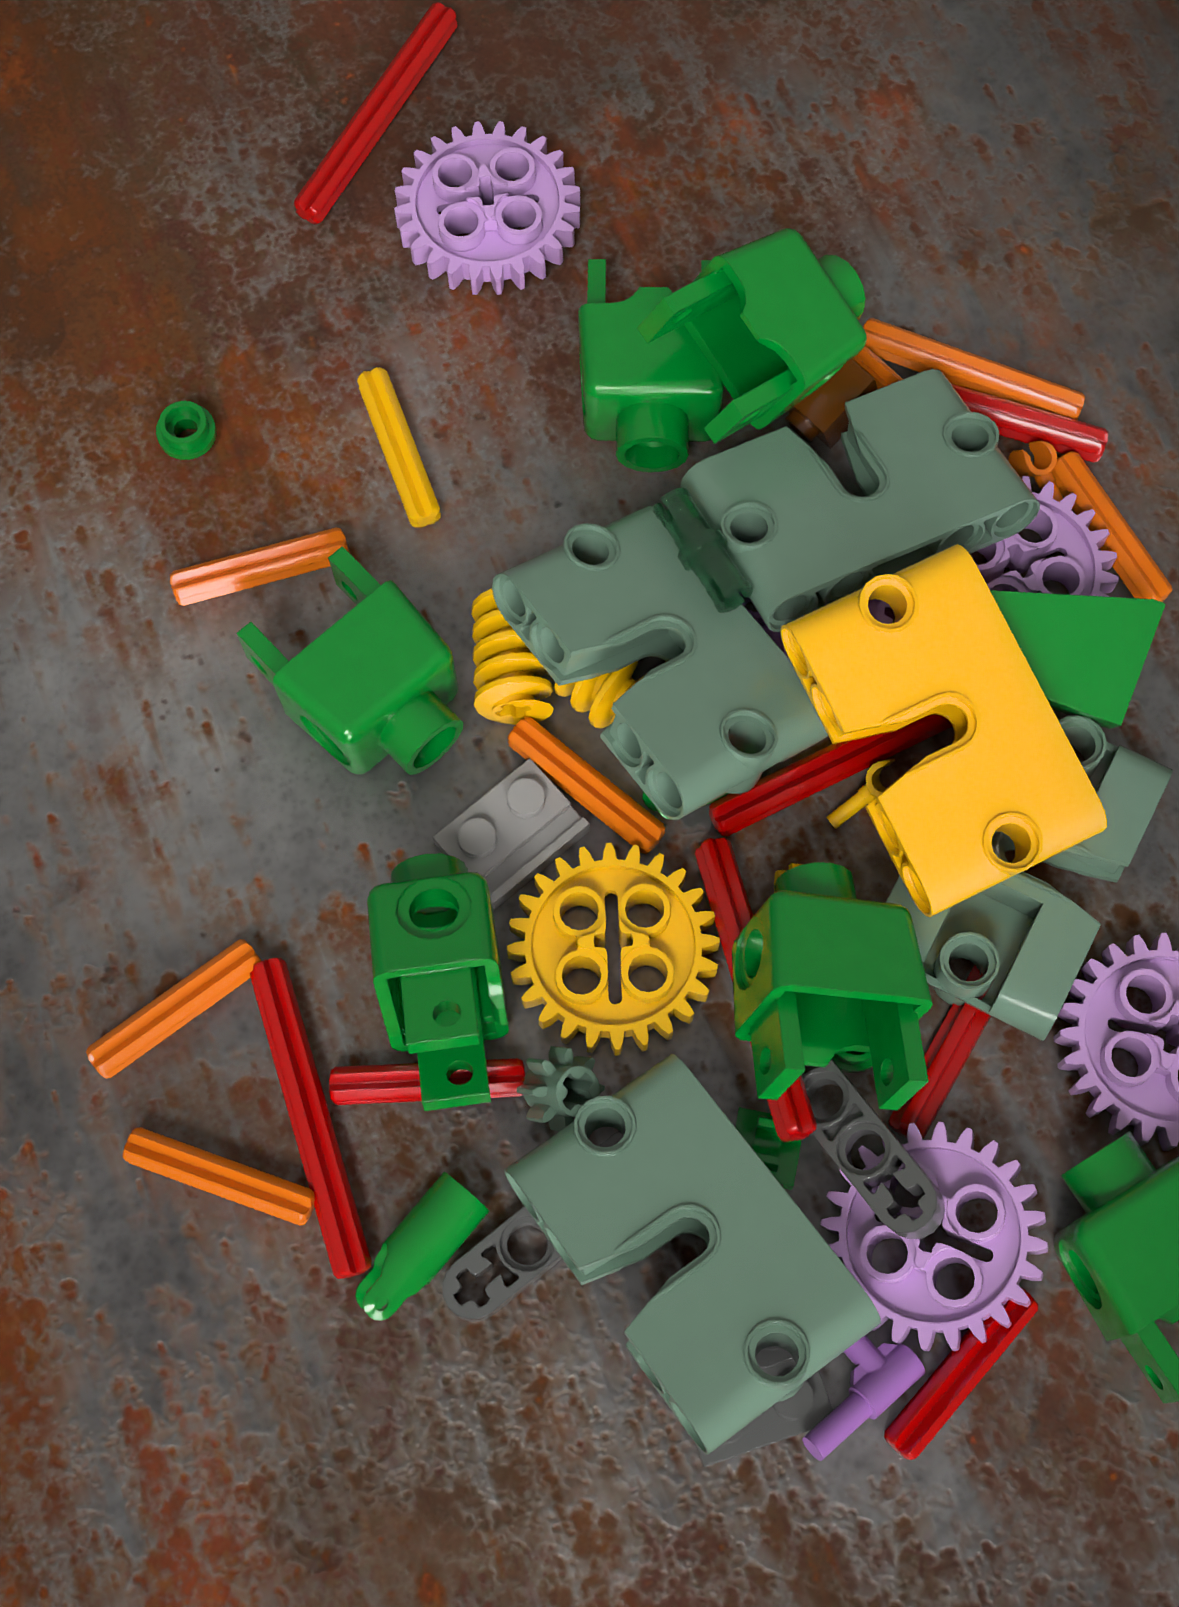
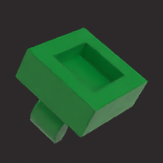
M739 1107L735 1128L784 1189L792 1190L795 1183L802 1140L782 1141L777 1135L771 1113Z

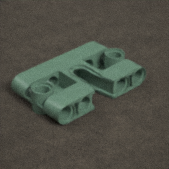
M931 369L845 402L844 408L849 424L848 431L841 433V441L855 480L866 495L865 497L854 496L848 493L828 464L787 426L705 458L691 467L682 478L680 487L684 496L707 532L712 535L720 548L719 565L722 572L730 580L741 583L768 629L773 632H780L782 625L863 588L875 576L894 574L953 545L959 544L963 546L969 554L1019 533L1037 516L1040 510V503L997 446L999 430L996 423L986 415L971 412L940 370Z
M644 507L602 527L588 523L575 525L568 530L561 546L497 574L493 579V596L499 611L558 686L616 672L648 656L659 657L666 661V663L649 671L613 703L611 709L616 714L615 718L601 733L600 738L656 808L664 816L672 820L683 818L725 793L741 794L750 791L757 784L764 770L778 762L791 758L828 736L790 659L667 516L656 507Z
M1079 715L1067 716L1061 720L1058 719L1072 748L1078 750L1084 757L1085 761L1080 763L1105 810L1107 827L1103 832L1042 862L1055 868L1117 883L1124 868L1129 866L1171 778L1173 769L1122 745L1117 747L1106 742L1105 733L1090 718ZM994 832L992 836L993 851L999 859L1008 862L1005 852L1016 850L1014 842L1003 832ZM1024 871L932 917L925 916L919 910L900 876L886 901L887 903L900 904L909 910L928 985L934 988L938 997L951 1005H964L966 1003L1041 1041L1045 1040L1101 926V923L1050 884ZM959 958L969 960L976 965L980 975L982 973L983 976L977 981L967 982L960 980L951 971L949 962ZM988 990L983 1000L978 999L979 997L983 996L985 992Z
M674 1054L667 1056L613 1095L597 1096L586 1101L578 1110L574 1122L504 1169L506 1178L514 1192L581 1286L646 1259L681 1234L692 1233L705 1241L707 1249L666 1281L626 1328L624 1334L629 1339L626 1343V1348L693 1441L706 1455L722 1445L775 1403L793 1397L800 1390L804 1381L881 1324V1318L876 1307L861 1285L689 1068ZM601 1127L616 1128L624 1135L617 1144L611 1147H600L588 1140L589 1136ZM777 1346L791 1354L795 1362V1368L784 1376H772L765 1373L758 1366L755 1356L762 1349Z

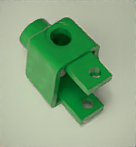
M785 228L714 257L692 283L665 296L637 329L648 344L684 325L708 362L716 370L722 383L734 400L704 428L715 444L748 424H751L756 429L766 427L822 387L847 361L854 358L864 348L867 341L866 332L859 322L864 312L866 298L863 284L857 272L846 260L837 255H824L817 259L798 231L792 228Z
M588 259L587 304L582 305L578 310L579 364L584 431L592 440L616 441V457L618 462L627 468L650 473L678 468L686 462L689 456V442L711 441L704 428L721 412L724 384L684 325L648 344L637 329L665 296L673 293L669 287H639L633 296L624 301L606 303V259ZM701 260V271L711 260Z
M342 546L328 559L336 585L356 606L290 661L251 621L236 634L246 657L274 686L285 714L353 774H364L389 754L409 775H415L428 769L449 751L463 730L464 723L447 706L454 699L458 691L452 650L393 580L380 585Z
M438 853L410 857L393 869L390 883L374 886L369 892L367 899L373 984L389 1042L394 1050L408 1051L409 1054L417 1053L424 1111L491 1102L484 1041L505 1036L509 1032V1024L489 885L483 875L478 872H468L465 863L454 856ZM460 1069L468 1070L473 1074L471 1080L462 1085H456L449 1081L451 1074Z
M814 862L789 869L777 878L774 885L775 893L768 897L735 939L732 947L735 1036L739 1040L751 1041L757 1097L759 1099L778 1100L805 1071V1065L826 1067L837 1053L856 1051L871 1054L879 1109L898 1110L929 1082L918 1020L931 1009L933 1003L912 916L909 910L900 904L857 899L852 872L842 865Z
M1129 1131L1060 1175L1086 1214L1062 1228L1055 1235L1054 1249L1105 1340L1121 1339L1163 1404L1179 1402V1357L1155 1323L1157 1319H1161L1169 1324L1179 1321V1156L1155 1169Z

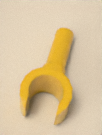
M886 759L873 764L867 771L866 784L858 789L856 794L826 816L835 829L886 790L880 782L879 775L881 770L893 763L895 759Z

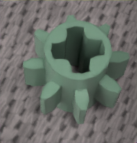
M551 1046L548 1053L549 1061L534 1058L527 1059L526 1063L529 1070L524 1077V1084L517 1087V1093L524 1095L526 1102L531 1107L526 1116L529 1121L540 1123L549 1121L551 1130L561 1131L573 1122V1117H576L578 1110L586 1101L599 1096L601 1092L605 1091V1086L599 1084L596 1075L591 1071L595 1064L594 1058L584 1056L573 1057L571 1048Z

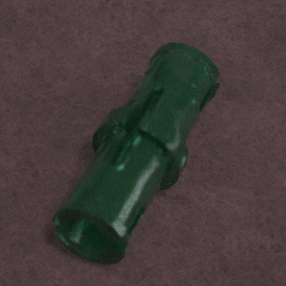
M677 488L663 495L660 499L668 509L665 510L661 503H656L653 512L678 547L677 557L686 571L691 569L698 577L718 612H729L742 605L745 600L738 592H741L745 598L750 597L753 593V588L746 581L727 552L728 542L721 530L716 529L714 531L693 501L688 489Z

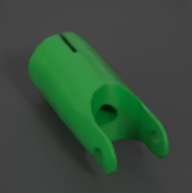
M443 1172L382 1244L381 1250L375 1258L373 1268L356 1288L355 1297L359 1306L374 1320L382 1321L391 1317L408 1297L415 1295L432 1281L489 1213V1210L446 1172Z

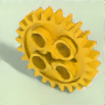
M606 843L603 859L594 861L590 852L584 846L579 848V866L573 869L562 858L558 857L555 859L558 877L555 881L539 873L534 876L535 886L541 895L539 898L524 894L520 895L519 906L530 917L510 919L509 926L511 933L525 940L507 945V954L509 959L526 963L510 972L513 985L532 984L521 997L522 1005L527 1009L544 1004L545 1007L538 1019L539 1026L542 1029L551 1026L558 1020L563 1022L561 1030L562 1043L567 1044L580 1031L586 1034L588 1053L594 1052L600 1038L603 1037L610 1039L613 1053L615 1056H618L623 1048L624 1037L633 1036L637 1046L643 1052L648 1049V1031L655 1029L667 1041L672 1039L673 1028L670 1017L675 1016L688 1024L693 1021L694 1012L686 1001L687 998L706 1002L710 990L697 978L715 977L718 964L702 957V955L718 951L720 938L701 934V932L714 924L715 914L714 911H694L701 903L704 891L702 888H696L683 893L681 888L686 878V870L681 868L666 877L662 874L663 854L659 853L646 866L640 863L638 845H633L626 859L621 860L617 859L612 843ZM609 893L615 894L618 900L619 945L622 948L620 953L622 1000L618 1004H612L609 1001L608 960L605 949V896ZM650 904L658 909L662 918L654 926L645 928L631 923L626 914L635 905ZM583 906L591 909L596 914L597 919L589 928L576 930L566 926L562 921V917L570 908ZM651 966L663 974L665 983L655 991L645 992L635 988L630 982L629 976L638 967ZM584 968L594 972L600 979V983L590 993L575 994L566 988L563 983L564 979L573 970Z

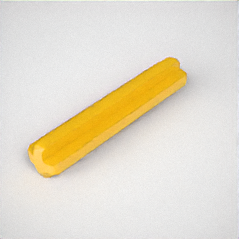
M376 367L371 371H363L357 379L359 390L409 522L415 528H423L427 525L435 524L441 518L440 506L388 372L381 367Z

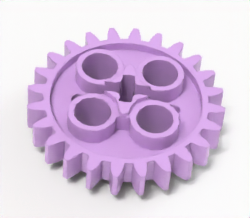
M478 121L474 123L472 136L465 137L461 130L455 126L452 127V142L446 144L441 139L433 136L431 138L433 154L430 155L416 150L414 152L416 168L403 167L401 172L404 186L395 188L397 207L394 208L403 248H411L412 261L415 266L427 262L430 279L433 280L446 271L449 289L454 290L463 279L470 280L473 295L479 293L483 282H491L496 294L500 295L504 288V280L512 279L520 290L525 289V273L530 271L536 277L543 280L546 278L545 260L561 265L563 263L562 247H573L575 244L574 229L580 228V187L575 186L574 168L563 167V152L561 150L547 154L546 137L541 136L531 144L527 143L526 127H520L512 137L506 136L504 123L499 121L494 128L493 134H485L481 123ZM525 227V229L516 230L514 228ZM459 234H470L466 236H456Z
M1023 476L1022 480L1031 491L1029 476ZM1050 481L1043 487L1040 494L1032 492L1040 503V510L1035 519L1025 528L1037 532L1042 538V542H1028L1017 533L978 550L988 562L977 565L989 590L1052 594L1046 589L1043 582L1053 580L1062 583L1068 589L1070 595L1109 597L1106 594L1114 590L1119 579L1118 576L1105 572L1113 566L1117 559V553L1099 550L1110 534L1108 529L1090 531L1088 526L1096 512L1091 509L1076 515L1071 511L1077 496L1074 493L1069 494L1060 502L1052 499L1054 483ZM1055 552H1062L1064 556L1045 559L1047 555ZM1009 567L1010 572L1003 574L1005 568ZM1028 571L1025 578H1022L1020 574Z
M1160 933L1153 940L1149 951L1141 936L1135 935L1126 943V955L1113 943L1101 953L1104 965L1091 958L1081 968L1088 982L1079 979L1074 980L1068 994L1077 1003H1064L1058 1014L1059 1018L1072 1024V1027L1060 1030L1053 1037L1055 1043L1072 1047L1073 1053L1066 1056L1057 1065L1059 1070H1078L1081 1078L1068 1091L1070 1095H1078L1088 1091L1091 1093L1094 1099L1086 1112L1089 1118L1098 1115L1105 1109L1112 1114L1108 1133L1114 1135L1128 1124L1134 1126L1133 1137L1142 1146L1151 1139L1154 1132H1157L1162 1150L1169 1151L1177 1147L1179 1142V947L1176 951H1172L1167 933ZM1127 987H1137L1145 991L1152 1002L1151 1014L1141 1013L1129 1004L1126 996ZM1108 1020H1113L1118 1026L1128 1031L1117 1032L1108 1027ZM1160 1029L1167 1032L1166 1042L1176 1047L1169 1053L1163 1050L1164 1040L1159 1036L1153 1035ZM1113 1048L1124 1049L1135 1057L1138 1064V1074L1136 1077L1126 1076L1114 1067L1111 1059Z
M944 1122L937 1123L932 1140H923L915 1123H911L907 1132L908 1143L902 1145L936 1185L944 1199L945 1213L942 1219V1227L952 1239L991 1250L993 1252V1259L989 1262H984L943 1243H936L932 1252H925V1243L922 1239L910 1240L900 1237L884 1223L877 1221L874 1211L841 1169L839 1170L851 1187L848 1193L828 1191L826 1197L842 1210L839 1217L821 1219V1226L839 1235V1241L829 1244L830 1248L840 1260H843L846 1268L870 1297L879 1313L881 1324L875 1327L873 1331L881 1327L888 1319H891L893 1321L892 1341L897 1344H902L910 1330L914 1329L918 1330V1340L923 1351H930L936 1333H944L950 1348L953 1351H958L961 1342L960 1330L969 1328L981 1343L987 1342L984 1320L992 1317L1002 1326L1009 1328L1012 1324L1003 1307L1006 1302L1010 1300L1018 1305L1026 1307L1030 1305L1029 1297L1018 1285L1021 1279L1030 1281H1042L1043 1272L1027 1260L1028 1255L1048 1252V1242L1029 1236V1230L1046 1223L1045 1212L1024 1211L1023 1206L1037 1195L1036 1187L1034 1184L1018 1187L1012 1185V1182L1021 1171V1165L1017 1160H1014L998 1168L995 1162L1000 1148L999 1144L994 1140L978 1153L973 1150L974 1133L970 1128H966L957 1142L953 1143L949 1142ZM864 1146L858 1149L861 1159L866 1165L863 1170L874 1168L884 1157V1153L877 1156ZM904 1163L901 1164L899 1170H902V1169L905 1168V1164H904ZM893 1176L883 1184L895 1195V1189L899 1181ZM879 1186L873 1187V1193L876 1192ZM977 1198L988 1200L998 1210L997 1220L994 1225L987 1231L980 1233L966 1230L959 1222L960 1211L963 1206L970 1200ZM902 1206L896 1215L906 1214L912 1220L920 1217L923 1211L919 1206L914 1208ZM890 1238L899 1239L904 1242L908 1255L907 1261L900 1270L895 1273L885 1274L874 1269L872 1254L877 1244ZM953 1263L968 1266L972 1269L975 1276L974 1287L971 1292L964 1298L957 1300L947 1299L940 1295L936 1285L937 1276L940 1271Z

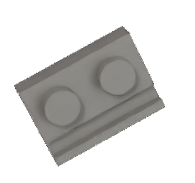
M529 758L433 836L435 846L442 854L460 859L465 863L468 872H478L485 877L489 885L492 909L495 911L531 881L537 873L543 871L556 858L590 832V823L572 808L571 802Z

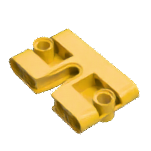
M959 544L953 545L894 574L875 576L863 588L781 626V639L785 651L832 744L897 731L933 714L942 715L953 725L955 736L951 745L923 758L865 807L911 898L925 916L932 917L1106 829L1107 818L1105 810L976 563L963 546ZM877 599L889 604L893 609L895 622L885 624L874 619L869 611L868 601ZM995 831L1003 832L1014 842L1016 851L1012 863L1004 862L994 853L992 836Z

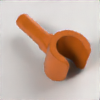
M1044 441L1029 443L1030 451L1034 455V465L1030 455L1025 450L1012 451L1008 461L1020 477H1034L1039 489H1043L1049 481L1053 482L1054 493L1052 499L1058 502L1064 499L1051 472L1057 463V453L1051 444Z

